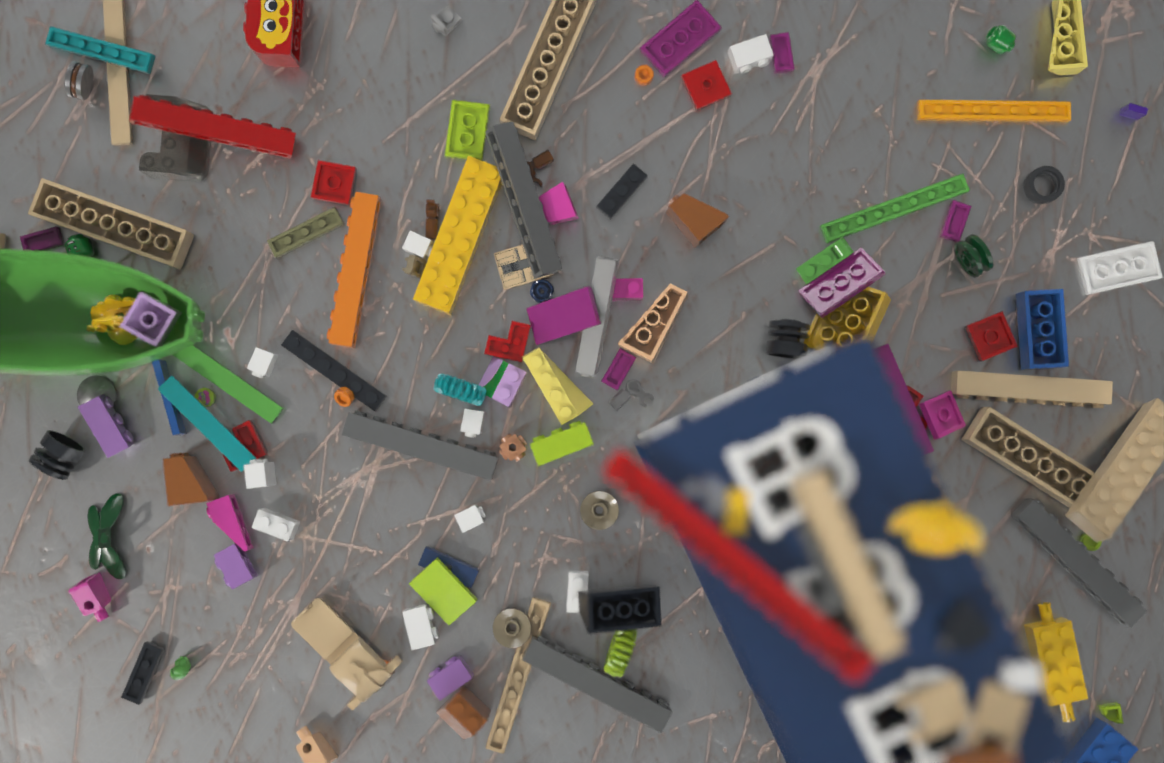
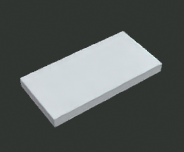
M1154 241L1077 258L1086 295L1163 278Z

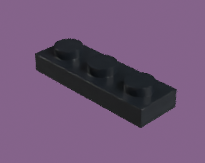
M633 163L596 208L611 220L648 175Z
M148 641L144 642L121 698L137 705L143 702L165 648Z

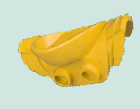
M111 294L104 299V302H98L96 306H92L90 312L92 324L87 325V331L107 332L111 340L119 345L132 343L138 337L123 329L120 325L136 298L124 297L121 299L119 295ZM120 313H123V314H124L123 317H122V316H117V315L120 314Z
M946 503L938 504L935 507L918 505L906 511H901L893 518L889 525V531L910 530L907 539L911 547L923 552L933 554L951 553L960 548L961 544L976 552H979L982 539L978 526L975 523H970L964 516H956L954 509Z

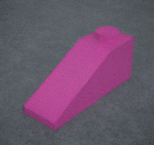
M234 494L206 503L208 507L206 511L209 518H212V521L244 552L254 549Z

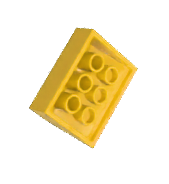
M867 287L821 319L816 313L810 330L807 333L809 338L805 339L803 343L807 344L808 348L817 351L824 348V344L827 341H832L836 347L864 336L873 341L891 301L890 297L886 292Z

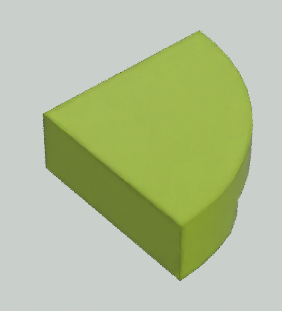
M1119 703L1098 706L1101 714L1106 719L1117 724H1124Z

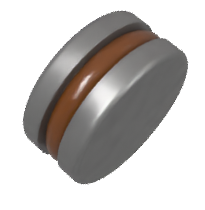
M73 61L66 71L65 92L68 97L86 100L92 90L93 69L88 64Z

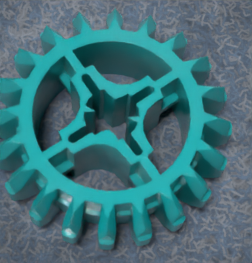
M438 374L434 382L433 389L435 392L477 406L482 405L486 397L487 390L484 387L447 374Z

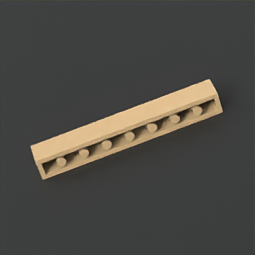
M970 371L951 372V391L953 395H957V399H969V396H976V400L988 401V397H992L998 402H1007L1008 399H1014L1015 403H1027V400H1034V404H1046V401H1050L1056 406H1065V403H1072V407H1085V404H1091V408H1104V405L1112 404L1113 381Z

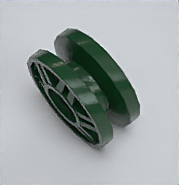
M971 234L965 238V241L961 240L955 243L954 251L957 260L971 277H979L983 271L987 272L993 268L994 262L991 252L977 235Z

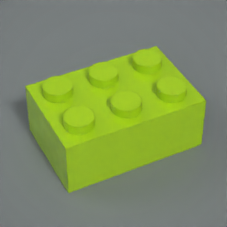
M579 420L569 424L570 428L564 431L562 427L551 431L552 435L546 438L544 435L533 438V443L530 446L538 466L593 445L585 422L581 424Z

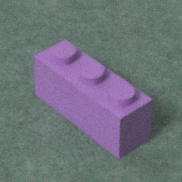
M104 393L78 406V409L105 455L109 458L132 446L134 442L132 434L123 425L124 422L121 415L115 412L111 398Z

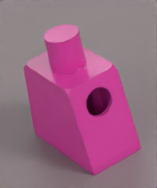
M563 182L538 197L543 205V212L549 225L579 219L567 186Z
M100 572L82 579L68 590L84 616L93 613L97 622L109 617L105 606L111 602V597Z

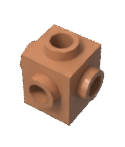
M509 433L501 439L502 444L499 445L501 448L499 452L505 460L513 461L515 459L519 461L526 455L524 452L527 450L525 447L527 442L521 435L517 436L514 434L511 436ZM511 444L516 445L515 451H510L509 446Z

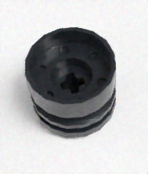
M792 319L769 321V327L777 330L768 331V334L776 337V340L767 341V355L799 359L807 355L808 345L800 343V339L809 338V334L801 332L809 331V324Z
M47 430L40 441L43 448H36L34 450L35 454L30 456L29 462L36 469L51 477L67 480L70 476L69 472L74 469L71 462H79L85 452V448L64 434Z

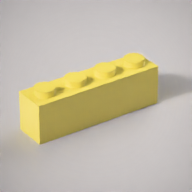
M1053 0L1054 34L1048 71L1057 75L1078 74L1088 67L1081 0Z
M539 347L522 356L561 425L579 416L593 405L590 399Z

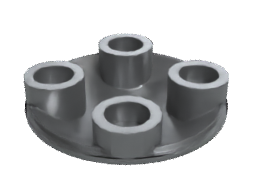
M98 375L84 379L77 390L79 405L104 393L114 403L118 395L111 381Z

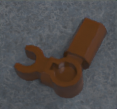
M549 150L535 156L531 162L526 161L531 170L530 174L533 183H538L541 188L543 183L535 177L537 175L535 169L539 170L554 161Z
M427 199L426 217L428 219H426L425 237L430 240H436L439 231V220L437 218L440 215V205L435 203V200Z

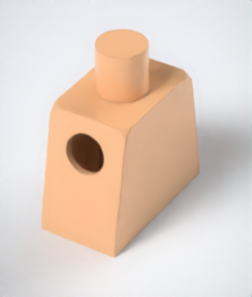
M307 725L296 732L302 741L296 746V749L304 763H332L338 758V755L321 732L312 734Z

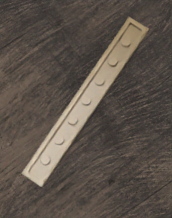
M103 0L105 41L127 47L124 0ZM107 62L111 144L114 146L133 144L132 124L129 120L131 113L129 70L126 67Z
M535 597L532 598L527 614L531 623V634L522 646L516 648L487 740L486 749L502 754L505 752L532 666L522 660V655L532 636H541L551 602Z

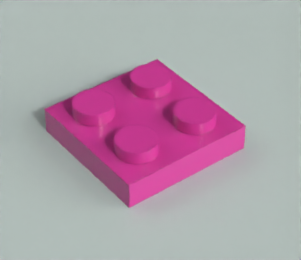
M951 390L919 404L934 440L966 426Z

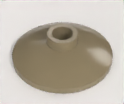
M592 492L581 503V518L592 529H607L618 518L619 507L617 501L607 492ZM599 506L603 508L601 514L596 513V508Z
M514 608L506 609L496 616L493 622V634L502 646L517 648L529 639L531 623L527 615L521 610ZM511 624L516 625V631L511 630Z

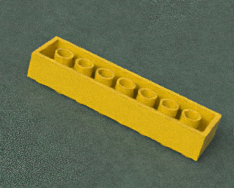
M471 156L467 157L414 294L413 300L415 302L452 315L502 185L497 166Z

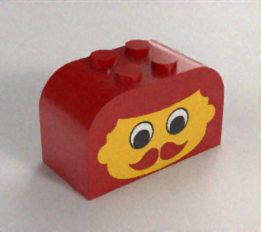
M247 0L244 5L246 21L243 22V31L249 47L266 65L300 68L304 0Z

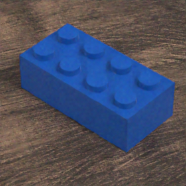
M1063 289L1034 290L1017 293L1016 305L1021 370L1069 367Z
M1096 718L1071 750L1072 756L1064 759L1061 763H1128L1138 751V748L1108 723Z

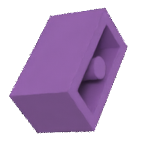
M236 543L214 554V562L217 568L222 570L224 582L231 589L237 588L258 576L246 552Z
M461 655L458 658L455 656L451 657L445 662V667L442 669L437 667L429 673L430 677L427 683L439 701L464 685L474 676V673Z

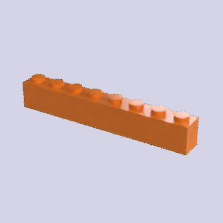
M355 192V196L351 198L350 207L352 208V213L347 219L349 230L348 234L344 236L345 253L341 254L340 264H342V269L337 275L339 286L338 291L336 290L334 293L335 309H332L330 314L332 326L327 331L328 343L349 348H355L381 205V198L378 195Z

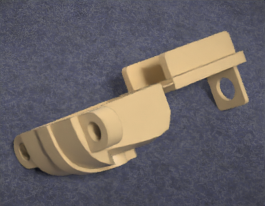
M315 598L291 623V626L331 664L329 668L333 675L355 695L347 703L351 710H354L361 702H365L375 692H378L403 661L396 655L386 664L322 598Z

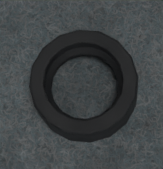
M1042 166L1033 170L1024 181L1026 196L1036 204H1046L1056 200L1061 196L1065 188L1063 175L1052 166ZM1045 174L1052 179L1054 183L1053 193L1043 196L1036 191L1034 180L1038 175Z

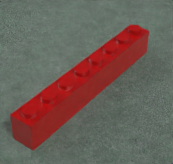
M146 95L133 97L129 119L131 124L289 159L292 157L296 133L292 132L290 128L280 127V129L273 128V125L269 123L255 124L247 118H241V120L233 119V116L222 113L220 116L213 114L211 110L201 109V111L194 110L192 106L185 104L176 106L172 105V102L168 100L154 101Z

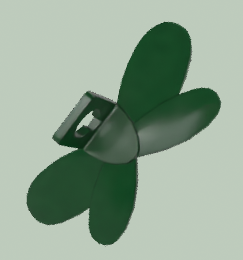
M115 493L109 497L101 512L98 511L95 505L89 507L87 514L88 525L93 535V541L89 550V565L93 570H96L102 562L109 574L116 579H123L126 575L125 566L121 558L111 547L110 528L117 520L124 502L123 496L120 493Z

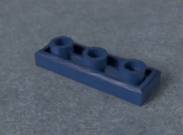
M425 547L418 563L419 566L426 568L438 557L446 566L447 564L452 566L451 569H448L465 586L472 588L480 569L433 548Z

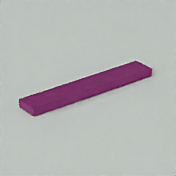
M889 344L877 347L875 353L878 359H881L886 366L887 371L885 374L888 380L893 381L897 390L895 394L898 400H901L906 407L907 412L905 414L908 421H912L916 427L917 433L915 435L918 441L924 444L927 450L926 454L934 452Z

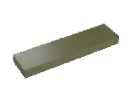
M333 207L267 240V243L274 257L279 258L345 224L337 208Z

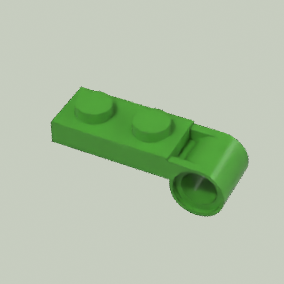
M842 237L796 268V270L807 285L854 253L845 238Z

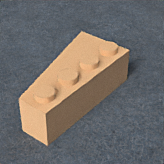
M670 283L638 322L632 326L624 338L617 343L619 347L654 363L688 298V292Z

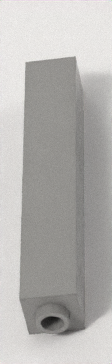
M599 256L596 259L591 288L601 324L585 329L582 333L575 372H580V375L584 377H592L599 371L620 262L619 259Z

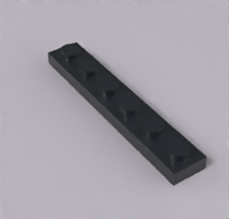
M291 330L281 346L339 387L349 388L356 399L376 412L387 397L296 331Z

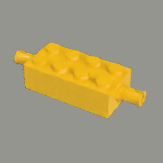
M1050 602L1038 603L1041 621L1024 624L1031 661L1040 665L1041 691L1047 695L1050 701L1048 706L1060 705L1062 721H1075L1072 703L1086 700L1088 695L1072 621L1063 617L1053 618Z

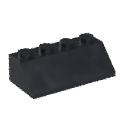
M640 585L578 591L579 613L588 634L662 626L660 586Z

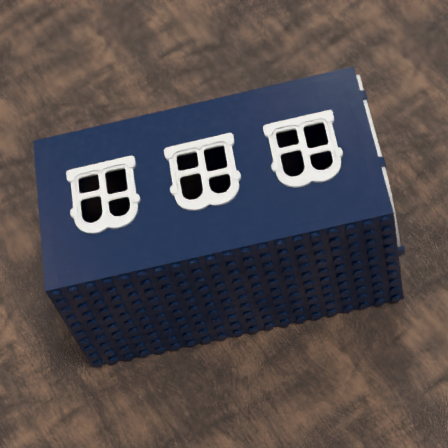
M864 336L838 347L832 341H827L824 344V348L807 354L762 376L754 377L731 391L674 418L670 417L662 421L661 424L637 435L638 440L634 441V445L647 470L825 618L847 609L845 607L825 616L823 611L817 609L812 601L807 585L819 579L797 533L796 528L807 522L788 481L821 465L833 467L839 477L838 485L833 490V493L839 496L843 504L841 511L844 517L847 516L852 523V535L854 539L857 538L863 547L861 554L863 557L872 556L880 561L883 573L877 582L883 591H891L899 599V611L892 618L895 627L898 626L904 636L902 643L905 648L880 660L870 655L876 661L875 665L859 684L853 679L848 682L838 673L840 668L834 663L832 666H829L820 658L822 653L816 648L811 651L801 642L804 639L798 633L792 635L783 627L785 622L779 617L777 620H774L765 612L766 606L761 602L758 605L747 597L748 591L743 587L739 590L729 582L731 578L725 572L719 574L710 566L713 563L707 557L702 559L694 553L693 549L695 547L689 542L686 544L682 543L786 763H944L942 753L975 746L967 743L965 736L972 725L985 681L1030 698L1016 743L1015 757L1017 763H1058L1072 756L1069 749L1071 744L1058 727L1060 721L1055 713L1051 712L1048 706L1050 701L1047 695L1041 690H1011L1004 686L1001 681L1000 670L1003 668V662L1029 661V658L1017 643L1019 641L1018 635L1007 623L1008 615L999 606L996 600L998 595L986 580L988 578L986 570L983 566H979L976 559L978 557L977 552L961 544L960 548L951 553H927L910 546L907 541L910 530L889 531V525L898 513L918 505L935 507L938 504L946 503L954 509L956 516L957 511L948 502L945 496L947 491L935 476L937 474L936 468L932 462L928 461L925 455L927 450L915 435L917 433L915 425L907 419L905 414L907 412L906 407L901 400H898L895 394L897 392L892 380H888L885 374L887 371L886 366L881 359H878L875 353L877 349L872 339ZM803 431H813L821 438V451L816 457L801 463L790 444V438ZM775 444L781 445L790 463V469L760 484L756 483L748 468L746 459ZM785 483L796 502V509L778 518H773L763 499V493ZM729 488L749 491L745 534L723 531L726 497ZM957 597L966 598L994 629L996 634L967 653L959 652L952 647L946 654H943L934 644L943 636L936 627V623ZM858 633L850 638L866 652ZM954 676L957 677L971 723L929 738L921 744H916L910 740L909 732L923 729L924 726L915 703L907 707L913 719L910 724L883 737L877 735L868 717L869 711L897 698L901 694L910 693L924 684H935ZM982 730L980 744L996 740L1002 745L1005 741L1001 737Z

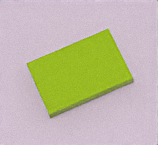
M452 100L445 157L467 160V157L471 156L483 161L486 142L485 132L488 127L490 104Z
M438 557L409 583L448 625L453 623L477 601V598Z

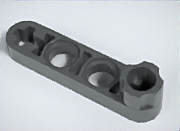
M808 523L796 528L826 592L816 597L824 615L828 616L847 607L845 597L812 528Z

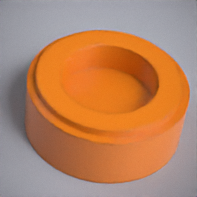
M648 65L639 66L635 71L636 82L640 85H648L652 82L654 77L653 69Z
M340 387L334 393V399L339 405L348 407L354 401V394L349 388Z

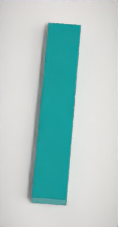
M50 26L45 45L148 74H151L156 57L148 52Z
M173 375L158 388L241 472L244 471V465H248L250 460L256 459Z

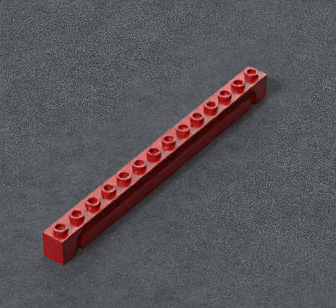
M621 447L602 468L605 472L603 476L612 484L615 482L619 483L623 487L621 491L630 499L633 496L641 502L639 506L648 514L651 511L659 517L657 521L666 529L669 526L677 532L675 537L682 543L686 544L689 542L695 547L693 549L694 553L702 559L707 557L713 563L710 566L719 574L725 572L731 577L729 582L739 590L743 587L749 592L747 597L757 605L761 602L766 606L765 612L774 620H777L779 617L785 622L783 627L792 635L798 633L804 639L801 642L811 651L816 648L822 653L820 658L829 666H832L834 663L840 668L838 673L848 682L853 679L859 684L875 665L876 661L867 652Z

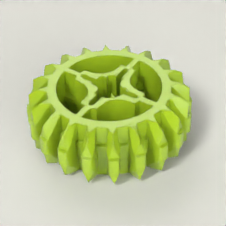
M637 629L615 631L604 664L605 672L618 677L625 673L635 645Z

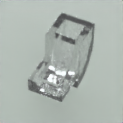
M704 474V484H700V480H686V484H681L682 495H705L706 513H730L728 490L718 478Z

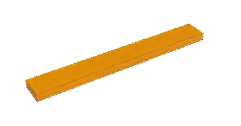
M919 100L918 120L1071 121V101Z

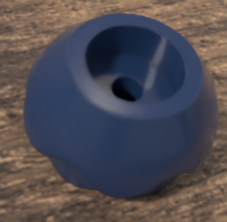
M541 279L533 282L530 295L536 302L543 303L552 299L554 287L548 280Z

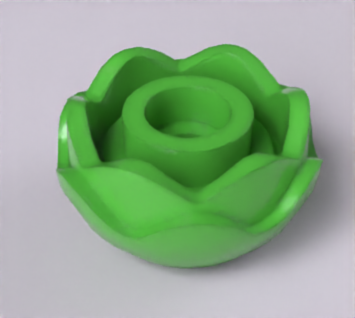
M180 656L175 661V666L170 670L171 678L174 680L185 678L191 668L190 660L187 657Z

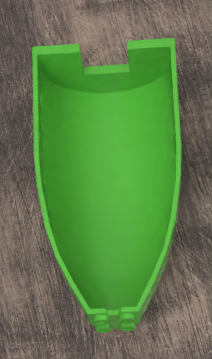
M0 249V373L67 376L115 372L146 365L203 340L201 322L205 321V311L200 310L199 305L191 298L143 272L121 264L80 255ZM142 292L182 312L163 346L155 347L139 337L132 343L119 345L111 340L107 332L87 331V325L92 324L91 307L96 306L98 302H104V299L111 294L119 295L123 299L124 297L137 298L139 293ZM120 313V314H118L117 316H122V317H123L124 314H123V313Z

